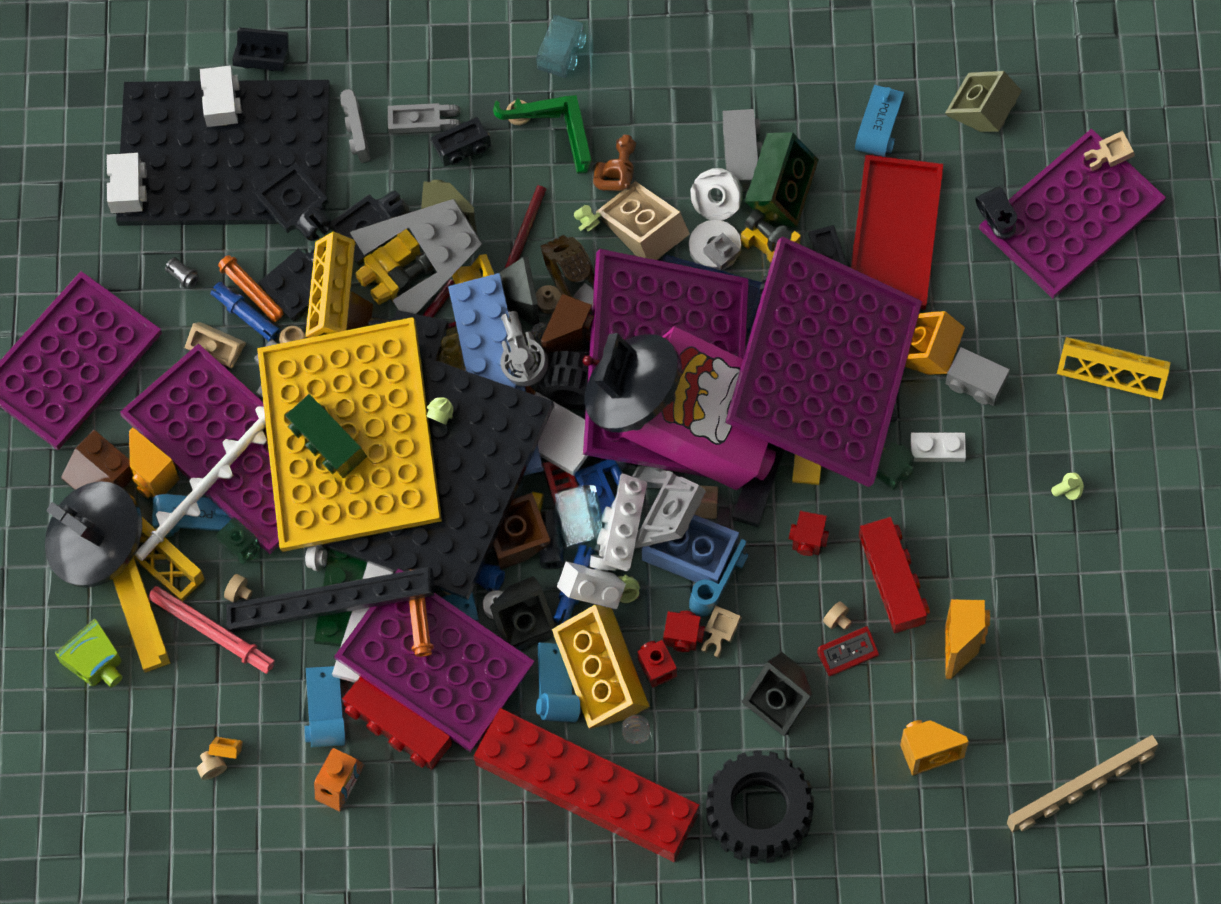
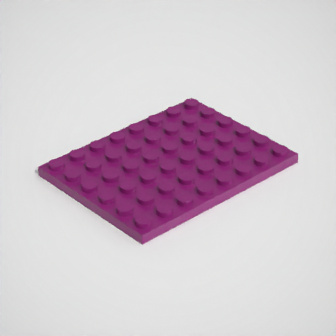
M782 236L776 244L725 423L870 487L875 481L922 301Z
M599 249L596 252L592 308L594 318L591 324L589 356L596 360L602 359L609 334L618 333L624 340L643 334L664 336L675 326L743 359L745 355L748 279ZM592 364L589 366L588 380L597 365ZM586 411L583 455L707 477L622 437L623 432H609L600 428L591 420Z

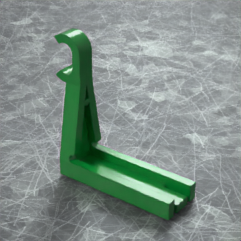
M577 95L522 104L517 98L513 106L515 109L502 110L499 106L500 102L495 101L493 113L501 120L560 118L561 114L564 115L577 174L587 173L591 163V156Z

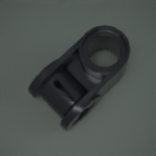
M998 186L976 196L977 208L986 219L994 235L1004 240L1013 237L1016 233L1017 214L1003 188Z

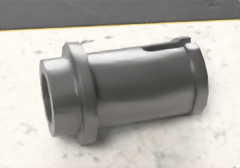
M176 257L168 261L165 271L181 282V286L192 288L197 284L199 276L195 269L190 270Z

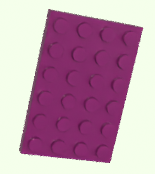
M1093 129L1085 133L1009 199L1011 206L1017 214L1016 233L1013 237L1006 240L997 238L986 219L979 225V230L1052 299L1058 296L1166 200V197L1126 160L1112 167L1106 161L1100 168L1092 171L1090 164L1095 162L1097 158H1090L1086 161L1084 153L1090 150L1101 149L1099 141L1103 140Z
M80 271L0 360V408L52 447L59 450L160 337L162 331Z
M398 568V570H397L395 573H399V572H403V571ZM434 593V596L425 597L430 643L434 645L432 654L425 657H417L415 652L412 651L414 638L409 601L370 607L335 654L334 659L445 732L453 741L466 750L472 752L491 725L499 708L502 709L535 661L436 593Z

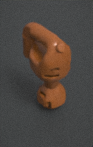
M623 135L622 138L616 140V149L619 153L618 159L609 160L607 163L597 162L595 164L593 184L599 190L621 191L630 187L634 166L629 161V155L635 151L636 142L632 139V136ZM605 177H607V178L620 179V180H603V179H604Z

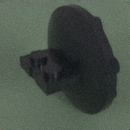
M618 333L609 334L603 351V357L593 370L585 390V408L591 420L600 428L609 432L637 431L643 428L646 423L655 418L675 399V392L683 373L681 358L677 349L666 338L659 335L643 334L624 340Z
M101 481L88 483L71 492L59 505L51 502L46 510L52 515L45 538L47 560L54 573L71 585L88 588L99 586L123 573L140 547L142 534L140 508L134 497L116 484Z

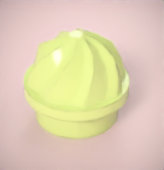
M445 397L435 398L427 406L429 411L426 416L445 425L449 418L452 419L453 406Z
M626 574L618 576L626 584L620 602L630 603L637 599L640 589L638 581Z

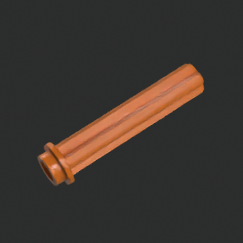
M227 255L219 262L220 272L222 274L226 273L273 322H277L284 315L283 310L237 264L235 257Z
M425 598L409 600L414 638L412 651L415 652L417 657L429 656L432 654L434 645L430 643Z

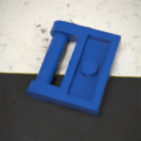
M607 459L575 473L576 482L595 523L602 521L606 506L611 507L615 500L604 475L605 472H611L618 487L620 476L623 472L615 460Z

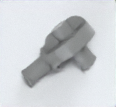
M511 311L508 312L510 318L507 317L506 313L501 317L507 333V341L509 342V345L506 341L501 343L504 350L501 356V368L513 384L530 386L539 382L546 374L548 357L540 344L534 341L531 332H526V336L524 335L518 313ZM510 368L517 377L510 375L508 369Z

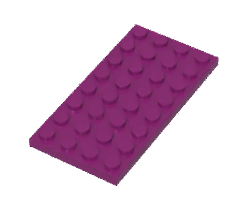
M198 343L121 410L120 413L121 417L170 457L173 460L174 466L190 480L191 478H204L226 455L222 442L225 439L239 441L259 419L255 409L258 406L264 407V404ZM265 427L263 429V432L267 440V431ZM267 440L264 445L251 443L229 466L233 474L232 478H218L205 492V495L264 550L271 554L279 547Z

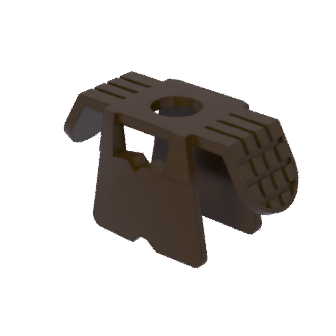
M565 235L558 237L559 239L555 238L553 242L549 241L540 247L545 266L556 288L561 294L572 297L557 263L570 281L581 282L586 279L593 286L595 270L582 244L574 237L567 238Z

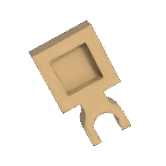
M1123 131L1099 141L1101 149L1090 150L1084 153L1086 161L1090 158H1097L1095 162L1090 164L1092 171L1100 168L1106 161L1112 167L1135 156Z
M715 606L705 628V632L711 634V637L704 642L701 649L702 652L706 653L710 645H716L717 650L714 656L719 658L722 652V641L726 640L731 643L742 617Z

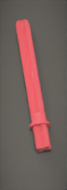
M155 586L150 591L148 597L150 601L242 658L244 664L249 663L265 674H268L269 670H272L275 660L258 650L256 644L250 645L159 586Z

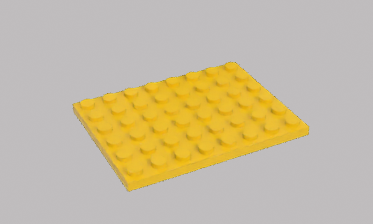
M414 317L257 348L279 547L282 552L442 521L429 419L426 416L428 411L417 327ZM308 394L328 412L367 455L344 478L337 472L332 475L322 464L325 459L320 454L315 457L305 446L308 441L303 436L298 439L287 427L291 423L285 415Z

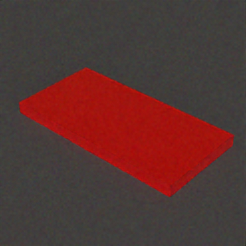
M865 155L851 268L921 300L920 309L926 310L943 164Z

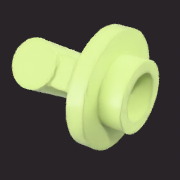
M584 205L574 212V217L582 223L579 227L580 231L586 229L589 232L600 223L597 218L601 214L597 212L593 215L588 205Z
M1067 473L1060 484L1052 487L1051 492L1055 497L1065 494L1068 499L1075 500L1081 497L1084 484L1077 473Z

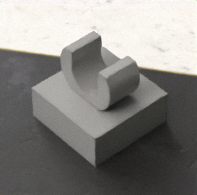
M721 233L703 248V253L722 270L740 255L741 250L724 233Z

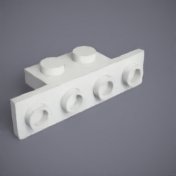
M623 473L621 474L616 498L611 507L606 506L602 522L605 523V527L601 529L597 539V544L601 545L599 556L604 557L603 564L624 571L630 569L647 487L646 481Z

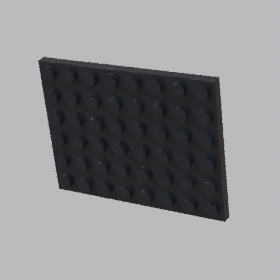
M201 81L124 82L120 154L138 153L141 162L146 163L147 176L142 178V186H146L147 201L142 202V211L116 213L117 225L278 224L257 200L254 192L295 162L323 194L327 196L330 81H239L240 90L235 91L236 98H240L242 113L237 114L238 123L207 127L204 118L202 102L204 92L201 88Z
M420 355L427 406L435 398L442 397L447 398L453 406L452 419L449 418L446 425L428 417L442 521L321 545L393 573L398 568L404 572L430 567L433 569L434 588L469 600L555 405L553 401Z

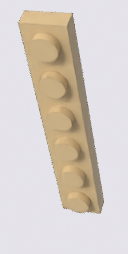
M1151 735L1009 815L1007 825L1012 833L1018 829L1025 831L1031 828L1036 823L1035 820L1043 815L1045 818L1054 815L1060 810V805L1067 801L1069 804H1073L1084 796L1083 792L1090 788L1096 791L1107 784L1106 779L1113 775H1116L1117 778L1129 772L1131 770L1130 766L1139 761L1140 764H1143L1152 759L1158 746L1157 741Z

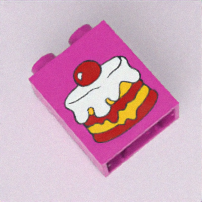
M674 326L662 337L666 338L677 349L681 358L683 373L675 392V399L655 418L646 423L643 428L637 431L623 432L622 437L734 490H738L754 477L763 480L774 463L776 452L767 447V441L725 423L743 359Z

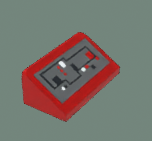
M868 626L821 645L817 650V654L828 677L879 656Z

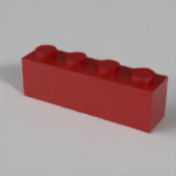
M888 517L860 526L859 538L894 634L924 625L927 614L930 613L926 599H921L919 595L920 582L917 574L911 573L909 567L911 558L908 550L903 549L901 546L902 533L899 525H894L892 518Z
M362 677L358 678L342 698L345 707L344 711L354 720L362 719L367 723L366 727L377 736H380V734L384 735L389 739L388 743L399 752L402 750L406 751L411 755V761L421 768L426 766L432 770L452 745L449 735Z

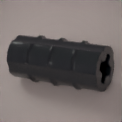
M556 510L542 511L540 514L551 543L539 551L540 565L543 569H559L564 566L561 512Z

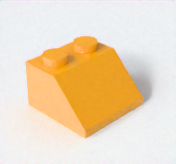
M946 311L919 313L905 367L928 375L947 374L965 327Z
M132 427L129 431L130 468L134 475L132 479L138 485L136 489L147 499L150 496L153 498L157 495L166 494L180 480L173 460Z
M916 720L906 725V728L903 729L900 746L913 776L963 759L969 741L966 736L931 720L923 723L922 720Z

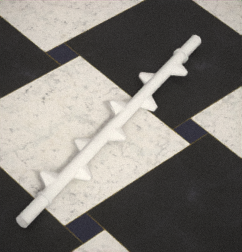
M258 406L255 409L259 419L239 441L225 439L222 442L226 455L204 478L190 479L192 492L172 513L161 511L156 513L160 526L156 531L151 532L152 535L135 552V556L143 561L159 542H163V538L184 515L198 517L201 514L197 501L218 478H232L233 474L229 466L251 443L264 445L267 442L263 429L266 427L264 407Z

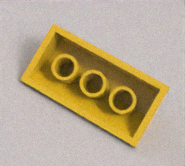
M593 605L552 629L573 688L579 697L580 706L588 728L592 729L626 720L650 707L612 608Z

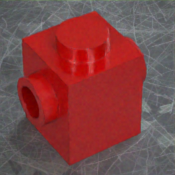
M800 511L797 524H792L790 528L789 540H793L792 550H796L797 553L804 556L819 555L821 546L826 547L829 531H825L827 516Z
M668 611L663 636L665 646L673 647L678 652L696 651L697 642H703L705 626H700L701 616H696L691 611H680V613Z
M663 640L647 642L641 646V650L637 651L638 661L652 688L677 677V667Z

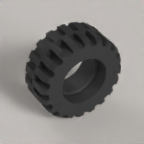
M762 750L753 751V756H747L744 752L737 755V760L734 762L729 759L723 764L722 771L717 770L713 776V782L709 784L707 791L708 826L711 827L713 838L715 841L719 840L721 842V848L725 852H734V858L742 860L743 857L750 858V863L758 864V859H765L766 863L775 862V857L780 856L783 859L789 856L790 850H797L802 844V839L807 837L813 818L814 796L811 794L812 787L809 780L804 779V772L800 767L796 769L793 767L792 760L787 757L784 760L778 759V753L770 751L769 756L762 755ZM754 785H764L775 789L783 796L786 802V814L783 820L767 829H754L744 825L736 818L733 810L734 799L739 792Z

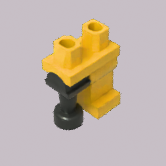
M755 209L745 221L744 225L747 228L741 233L740 240L744 247L749 249L754 245L766 254L767 259L771 263L777 241L782 236L800 244V234L794 231L791 235L784 225L775 228L764 221V213Z
M405 229L385 246L364 258L365 265L356 272V278L364 287L372 281H376L378 285L370 290V293L377 304L380 305L389 299L393 301V299L408 291L411 286L410 282L421 272L429 274L435 268L425 252L420 253L418 241ZM415 259V264L411 265L406 269L403 268Z

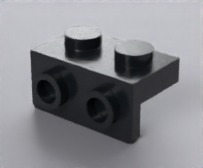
M238 28L237 45L232 57L233 66L247 69L257 68L270 71H284L289 55V34L287 32Z
M478 117L431 137V142L444 167L450 164H459L464 158L473 154H481L491 147L490 135L488 131L484 130Z

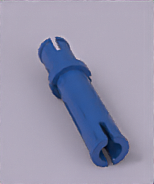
M221 281L213 287L216 291L211 290V296L224 304L229 313H235L266 338L268 342L278 337L275 333L279 334L280 328L276 327L244 301L245 298L241 294L236 295Z
M579 545L573 563L588 568L591 555H594L595 551L589 547L584 557L587 546ZM560 591L558 596L560 601L553 616V621L557 624L562 614H564L561 624L571 619L574 607L580 601L569 598Z

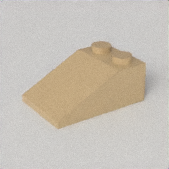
M636 181L628 189H624L596 211V213L599 212L601 214L599 218L638 257L658 260L690 234L680 211Z

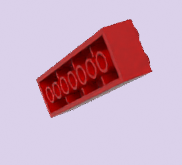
M499 708L474 754L476 766L672 862H675L699 816V804Z

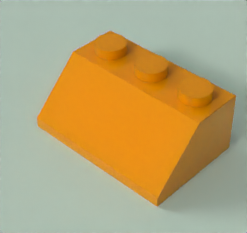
M951 599L945 625L946 679H952L979 653L980 645L985 644L988 626H990V610H985V600Z

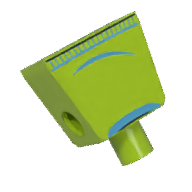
M95 619L55 652L63 666L91 686H95L103 679L112 688L122 680L123 676L115 669L122 660Z

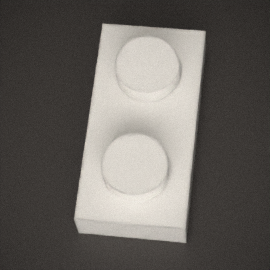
M911 433V462H965V433Z

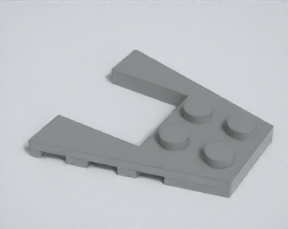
M455 199L350 232L365 255L409 227L437 273L393 299L399 311L416 314L483 244Z
M643 465L638 466L632 477L646 481V488H659L661 490L642 527L638 529L634 549L682 538L688 530L689 523L699 508L706 491L700 485L683 477H678L668 470L665 471L660 468ZM597 544L594 549V551H596L598 554L600 551V544Z

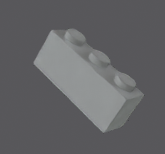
M754 109L723 111L722 123L726 170L739 180L743 192L749 190L754 169L761 153L762 143L756 141V134H760V119H755Z

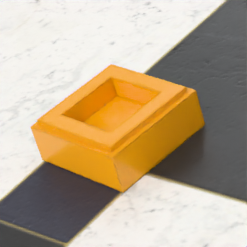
M215 737L209 745L208 755L236 759L242 751L243 741Z

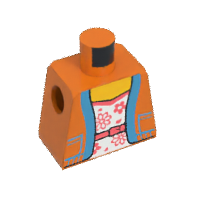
M333 748L315 779V800L340 812L365 765L358 759Z

